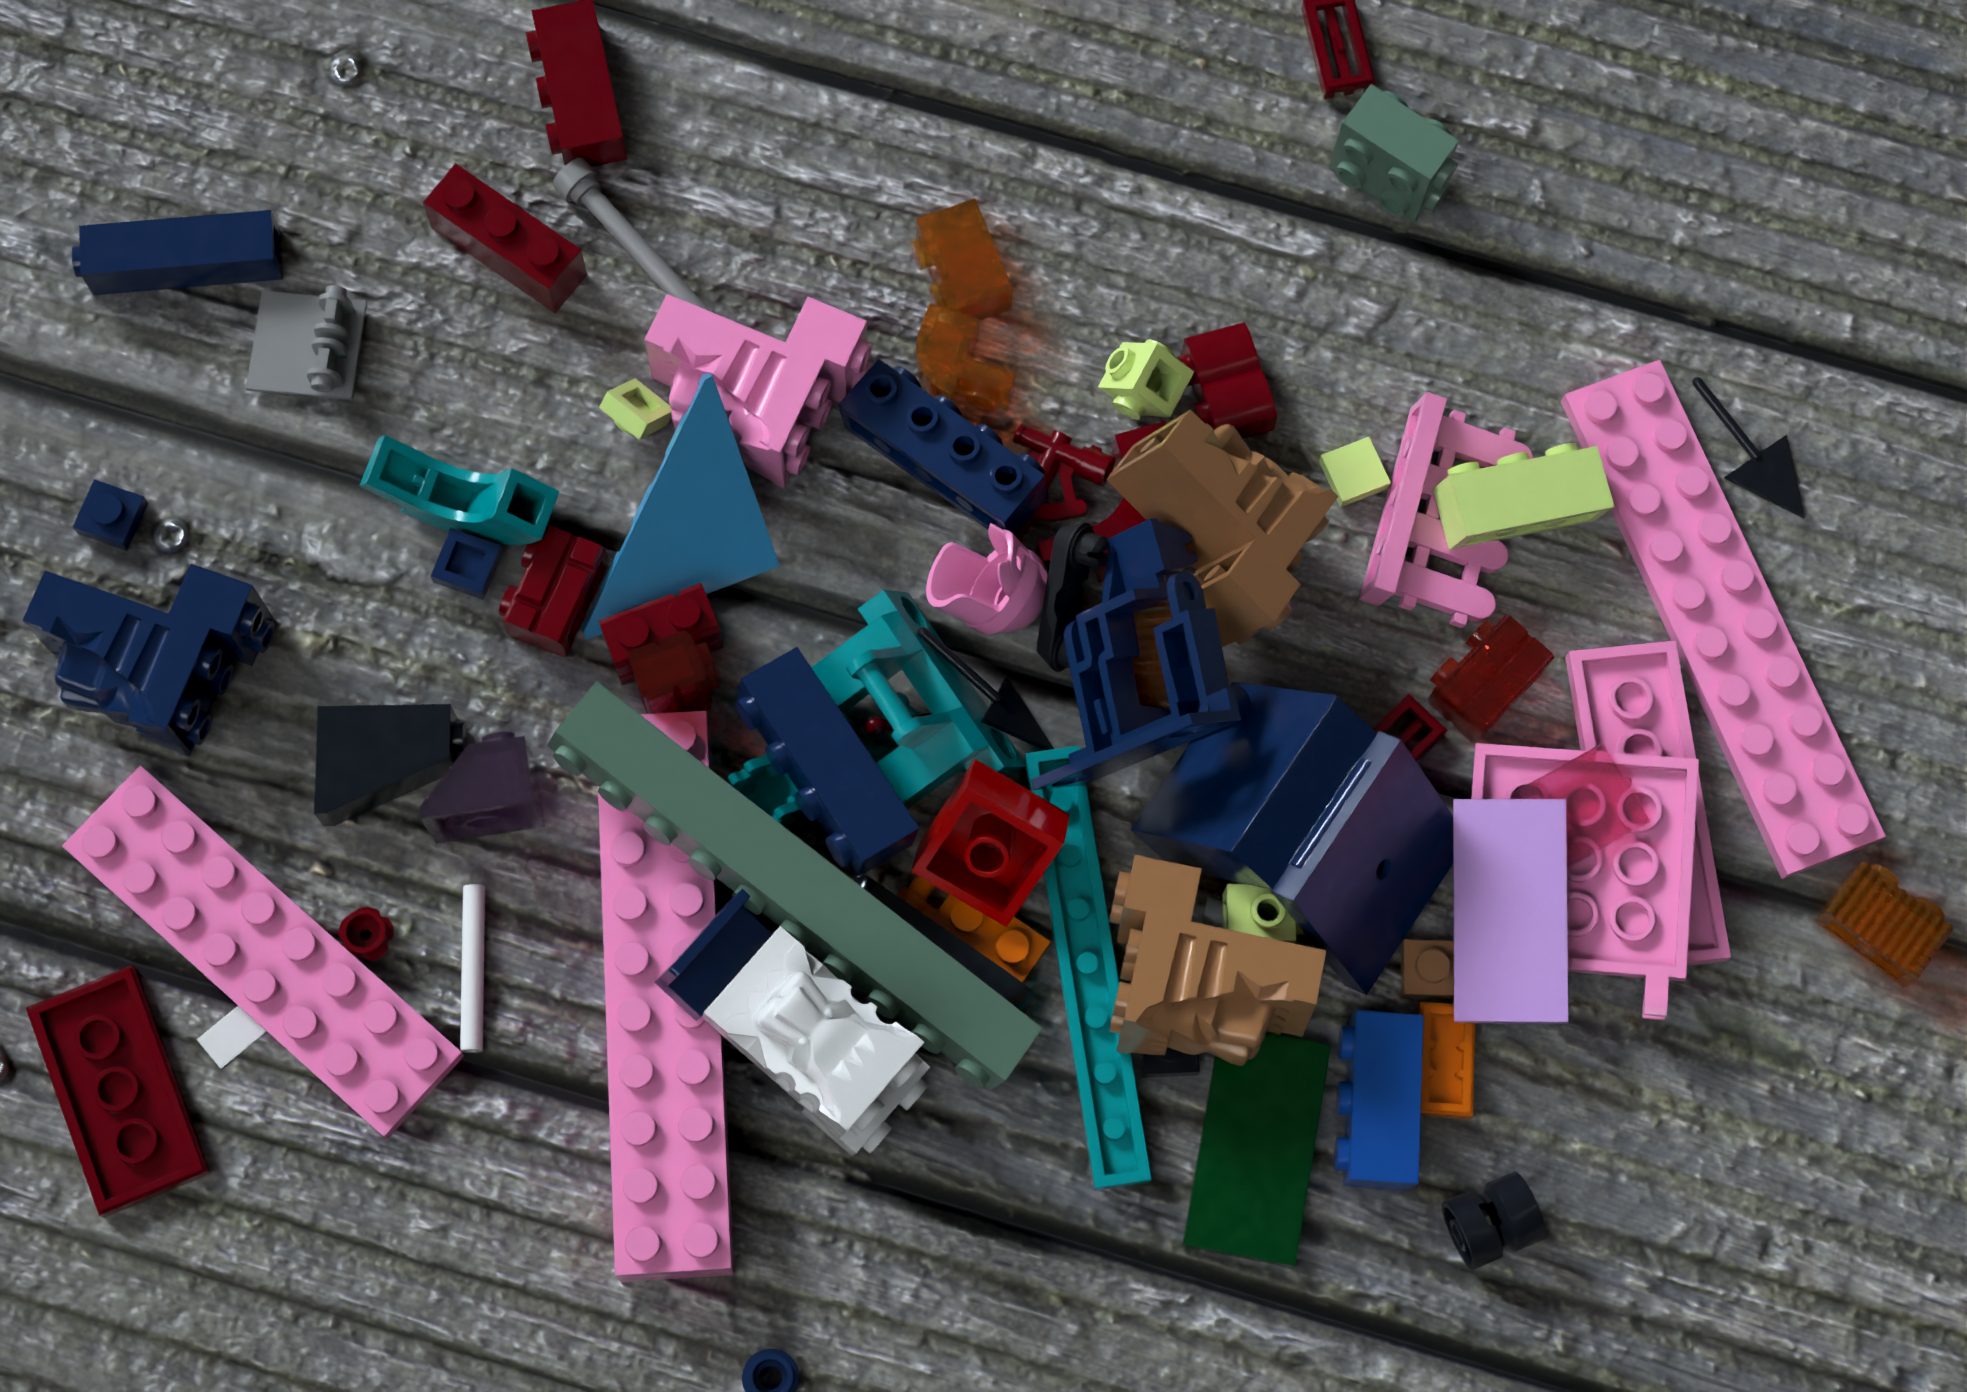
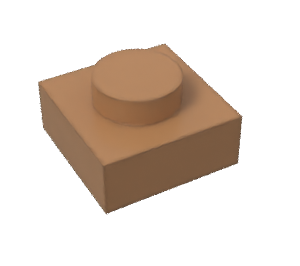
M1404 939L1400 944L1401 998L1454 999V941Z

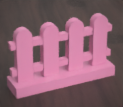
M1426 392L1410 408L1359 600L1379 607L1392 595L1401 597L1398 607L1411 611L1415 608L1416 603L1451 614L1449 624L1463 628L1467 620L1481 622L1494 612L1496 605L1494 596L1487 589L1477 586L1480 572L1490 574L1502 568L1508 560V551L1506 546L1499 540L1449 550L1432 489L1448 476L1447 470L1452 468L1454 458L1466 462H1479V466L1485 468L1496 466L1498 459L1511 454L1527 452L1529 459H1532L1533 455L1526 445L1514 441L1516 431L1504 427L1500 430L1499 435L1474 427L1464 423L1466 413L1453 410L1449 417L1443 416L1447 398ZM1433 450L1439 452L1436 465L1430 463ZM1420 498L1427 500L1423 513L1417 512ZM1407 547L1414 548L1410 562L1404 561ZM1429 554L1463 565L1464 569L1461 580L1426 568Z

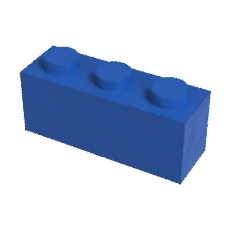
M1356 1010L1349 1019V1025L1340 1026L1339 1059H1347V1081L1338 1082L1337 1115H1345V1137H1336L1335 1171H1343V1186L1410 1191L1419 1184L1423 1015Z

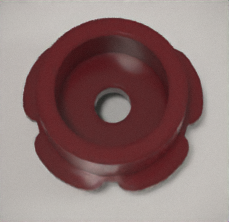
M363 907L350 913L343 919L339 926L338 936L343 941L342 946L358 960L366 958L369 961H374L387 953L389 949L387 944L394 937V928L390 919L380 916V912L377 909ZM365 930L371 931V937L367 940L361 938V934Z

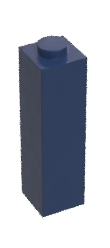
M271 210L79 226L80 245L72 247L74 273L77 278H83L93 295L283 280L281 231Z

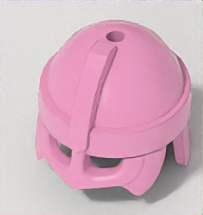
M990 523L988 534L995 550L987 558L954 542L944 545L931 567L926 585V597L933 607L964 621L966 625L985 635L1019 631L1030 625L1039 616L1043 609L1048 571L1042 560L1033 551L1027 549L1012 532L1005 529L1002 530L1000 527Z

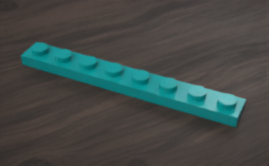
M1080 746L1026 753L1025 764L1030 791L1070 814L1064 845L1043 876L1094 1191L1150 1183L1151 1174L1131 1053L1116 1052L1120 1034L1109 1032L1119 981L1087 787L1085 784L1083 786L1033 790L1031 779L1069 764L1068 754L1080 750Z

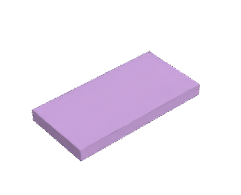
M1453 799L1454 1023L1568 1024L1566 799Z

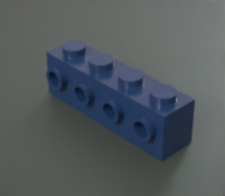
M878 359L838 404L845 429L987 530L990 523L1002 530H1009L1016 536L1049 497L1044 475L1045 471L1034 458L1026 453H1020L1017 456L1003 446L1002 439L991 428L981 423L977 427L962 417L960 409L951 400L943 395H937L936 398L921 389V384L917 378L901 366L893 369Z
M798 647L741 678L736 697L738 701L735 702L736 710L741 720L749 730L753 731L757 728L768 745L765 747V752L771 765L779 775L787 774L798 790L795 796L802 812L810 821L816 819L819 821L829 836L826 838L827 847L834 860L841 867L848 865L855 877L858 878L912 846L919 830L918 825Z

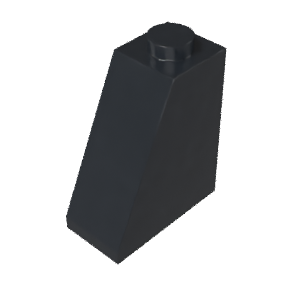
M451 704L318 706L315 816L323 826H336L443 778L457 760V754H461L467 747L465 721H458Z

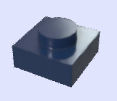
M94 479L74 522L73 529L79 535L128 551L149 503L144 496Z
M450 528L432 571L431 579L433 583L484 600L503 554V549L500 544Z

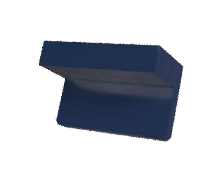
M743 888L726 903L654 982L696 1021L703 1016L704 1011L773 935L742 906L750 898V895Z

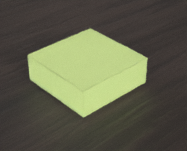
M1370 437L1320 456L1319 463L1331 489L1338 496L1336 500L1340 508L1387 490L1391 484Z

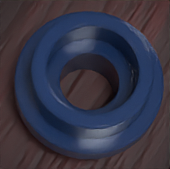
M764 1349L755 1353L746 1362L742 1373V1384L745 1392H797L800 1382L799 1369L790 1355L778 1349ZM767 1368H776L782 1374V1382L775 1389L769 1390L761 1385L760 1376Z

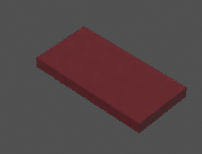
M133 965L26 1007L99 1216L103 1218L211 1174L136 967Z

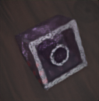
M496 732L483 736L482 743L469 744L419 807L420 818L436 844L545 827L537 763L525 736L515 737L513 732Z

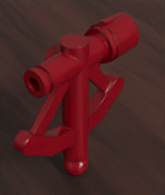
M1021 423L1016 430L1013 442L1034 451L1028 453V455L1043 467L1047 491L1058 471L1066 502L1054 504L1044 502L1019 531L1016 538L1022 543L1023 534H1027L1034 518L1056 522L1084 517L1088 512V507L1085 501L1081 499L1076 500L1071 480L1073 474L1075 473L1078 477L1103 487L1107 483L1106 479L1113 471L1115 457L1102 452L1101 448L1094 445L1091 447L1084 446L1082 449L1071 445L1072 438L1060 431L1054 430L1051 435H1048Z

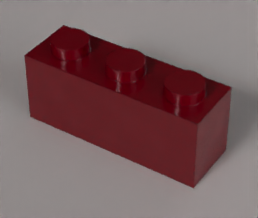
M582 0L531 10L535 30L526 32L532 63L542 61L545 76L535 78L542 109L552 107L555 119L554 123L545 124L551 154L562 153L565 165L579 157H583L591 167L627 160L593 0Z
M456 163L423 201L430 226L433 230L555 314L587 276L580 248Z

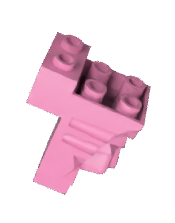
M666 294L644 339L652 379L670 386L669 404L674 429L676 430L683 414H686L699 387L698 383L701 376L710 372L716 383L741 457H743L744 465L783 489L791 473L799 476L802 472L811 448L806 445V442L813 427L821 430L831 410L832 400L840 403L873 366V363L868 361L873 343L867 340V321L810 297H807L786 342H783L670 294Z

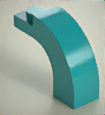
M387 435L378 438L359 487L401 506L400 512L414 519L446 531L453 528L494 543L508 545L531 544L542 539L560 492L513 468L498 474H483L464 470L439 461Z

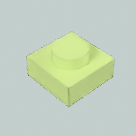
M636 378L607 391L599 406L603 412L614 420L619 429L635 436L638 440L667 426L672 417L670 405Z

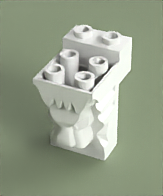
M780 926L704 1011L702 1018L804 1107L802 1113L851 1156L855 1155L861 1147L870 1154L892 1129L885 1122V1119L897 1105H901L907 1111L929 1086L921 1078L930 1066L915 1054L924 1041L897 1022L886 1024L880 1021L876 1015L877 1006L872 1002L868 1004L859 1003L851 995L852 987L844 980H839L821 962L805 951V947Z

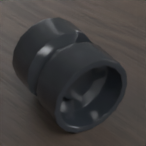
M1516 1171L1485 1184L1484 1194L1482 1195L1470 1190L1441 1203L1442 1214L1449 1235L1461 1259L1470 1270L1477 1269L1502 1258L1503 1250L1506 1246L1516 1252L1546 1239L1547 1231L1537 1201L1526 1181ZM1489 1216L1493 1225L1489 1227L1485 1217Z

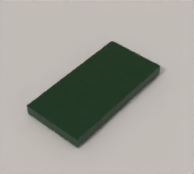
M1266 1033L1258 1054L1253 1059H1248L1243 1066L1231 1064L1214 1056L1182 1247L1289 1268L1295 1267L1331 1049L1330 1044Z

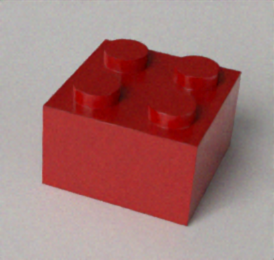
M974 759L920 840L911 872L1007 927L1064 845L1070 814Z

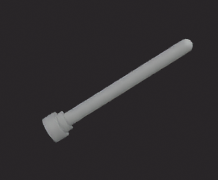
M583 157L572 160L558 172L553 180V187L567 202L574 201L578 206L585 205L666 294L710 311L599 191L601 184L597 181L598 173Z

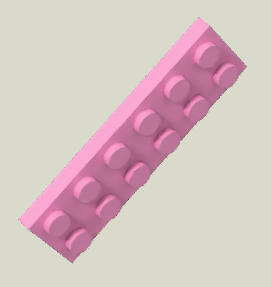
M1676 640L1568 652L1565 659L1581 751L1696 759ZM1699 771L1687 966L1726 962L1731 958Z

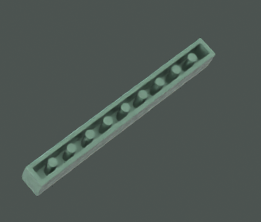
M598 681L592 685L554 732L547 747L554 751L553 758L563 769L575 776H580L582 773L599 786L598 793L614 808L625 811L626 808L644 821L643 828L652 838L666 846L672 843L688 855V863L701 876L709 880L719 879L734 891L733 897L743 888L750 895V898L742 905L748 912L754 915L762 913L779 927L781 926L805 948L824 961L822 964L839 980H844L848 984L851 982L867 994L866 1000L868 1003L872 1002L877 1006L876 1012L889 1019L898 1018L913 1030L912 1033L924 1041L921 1047L935 1054L941 1052L956 1063V1072L971 1085L978 1088L985 1086L992 1090L1005 1082L1043 1029Z

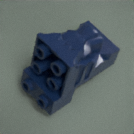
M190 564L169 613L44 571L22 620L50 652L59 655L55 682L61 689L60 698L68 708L77 711L105 714L115 723L137 728L136 731L140 732L141 737L190 758L195 744L201 745L209 733L212 723V715L209 712L217 694L223 695L230 685L233 676L232 659L253 666L258 652L264 653L268 649L275 631V624L272 622L273 616L253 585L194 564Z

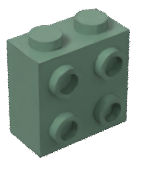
M1371 84L1342 122L1329 168L1335 172L1337 178L1346 186L1353 189L1360 188L1376 198L1380 206L1389 214L1396 217H1405L1415 223L1425 208L1434 212L1450 188L1447 183L1458 167V163L1452 159L1459 140L1453 137L1449 129L1439 121L1434 119L1427 120L1408 108L1406 102L1397 94L1391 91L1383 92Z

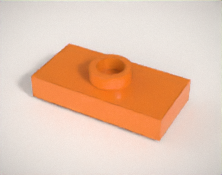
M1420 1002L1417 1005V1015H1423L1420 1116L1471 1119L1473 1117L1475 1023H1454V1004Z

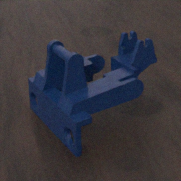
M1150 518L1108 539L1110 550H1107L1109 557L1106 564L1102 602L1076 615V620L1069 623L1064 630V642L1086 747L1068 754L1069 764L1031 779L1033 790L1083 786L1236 723L1250 713L1251 700L1248 693L1241 686L1229 685L1215 608H1206L1203 589L1197 578L1190 572H1179L1198 561L1195 553H1189L1185 549V545L1192 543L1193 540L1189 533L1158 521V518ZM1179 572L1168 579L1166 586L1163 575ZM1166 599L1169 600L1172 619L1154 627L1153 630L1170 710L1140 705L1132 659L1140 656L1134 614Z

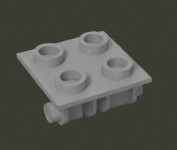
M336 285L327 286L325 293L320 296L262 291L246 390L352 400L367 300L349 299L347 297V289Z

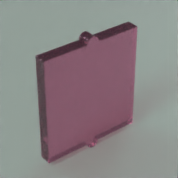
M1603 743L1518 789L1522 799H1566L1567 868L1650 823L1649 818L1630 789L1632 784L1631 778L1628 776L1623 777Z

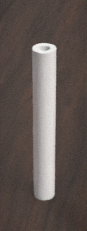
M479 884L463 886L460 1051L465 1053L483 1051L485 886Z

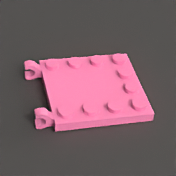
M1475 743L1471 799H1566L1568 972L1645 978L1642 1019L1665 1021L1667 1016L1669 980L1685 982L1687 973L1699 759Z

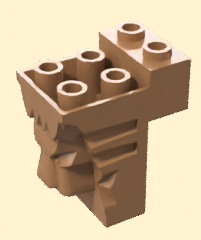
M1191 409L1135 443L1106 479L1146 520L1158 518V521L1185 531L1192 536V543L1185 545V549L1189 553H1195L1198 557V561L1192 564L1196 569L1193 575L1200 582L1203 589L1206 608H1215L1222 647L1234 641L1241 645L1248 641L1259 629L1266 627L1268 630H1272L1289 615L1292 606L1288 602L1301 585L1290 574L1303 559L1304 555L1299 550L1305 542L1314 539L1327 526L1330 519L1325 514L1338 498L1332 489H1323L1308 478L1295 472L1287 475L1275 462L1257 452L1250 451L1234 426L1224 424L1213 430L1208 423L1205 424Z
M1134 855L1131 873L1119 871L1109 922L1120 924L1116 943L1127 945L1120 979L1131 981L1130 984L1119 983L1109 1032L1120 1034L1116 1052L1124 1054L1131 1052L1165 1055L1168 1047L1191 1055L1207 1052L1231 1064L1243 1066L1248 1059H1253L1258 1054L1267 1031L1279 1035L1282 1032L1303 1037L1317 1004L1326 950L1191 922L1202 869Z

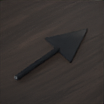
M1695 377L1692 380L1693 386L1751 457L1749 461L1729 473L1724 479L1804 519V510L1787 435L1760 452L1700 377Z
M921 627L918 629V636L991 700L980 722L1040 749H1054L1008 677L1004 678L999 689L996 691L927 628Z

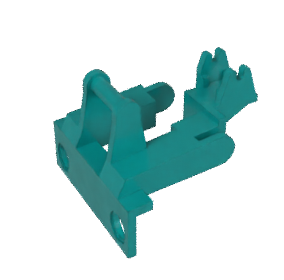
M883 589L859 607L858 610L868 626L811 667L849 724L851 721L845 712L869 694L874 699L894 729L891 734L897 745H900L876 764L907 810L964 767L968 770L974 759L999 773H1020L1026 768L1025 761L1005 732L980 722L988 707L970 681L918 636V629L925 627L942 642L908 592ZM903 670L932 715L913 718L888 680ZM767 755L747 761L743 764V770L734 772L727 777L736 790L786 829L805 815L796 800L795 793L798 791L787 774L781 776L775 771Z

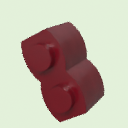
M1245 322L1184 338L1182 355L1176 358L1194 371L1187 387L1192 386L1198 400L1197 403L1192 404V411L1205 424L1208 423L1213 430L1224 424L1234 426L1242 439L1273 431L1278 417L1267 380L1261 370L1253 339Z

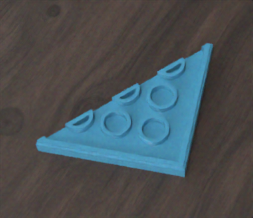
M710 372L701 376L698 383L699 387L693 400L674 432L665 451L666 456L652 484H649L632 520L633 524L620 551H617L599 588L600 593L588 618H585L581 626L586 640L602 634L599 620L669 594L678 596L680 590L702 583L705 593L708 594L780 566L716 383Z

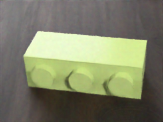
M1566 443L1545 451L1546 456L1529 459L1527 452H1520L1498 459L1496 466L1480 468L1479 462H1468L1448 469V476L1432 489L1448 549L1452 550L1592 522L1600 518L1615 506L1598 446L1578 450L1576 443Z

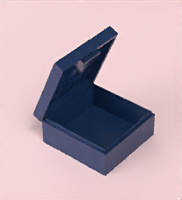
M1232 682L1230 685H1239L1248 693L1251 700L1250 713L1236 723L1192 740L1137 819L1131 831L1164 861L1201 868V874L1272 890V893L1315 948L1326 950V962L1344 985L1367 995L1454 863L1453 815L1402 740L1380 731L1376 733L1337 695ZM1384 860L1383 870L1376 876L1377 868L1381 861Z

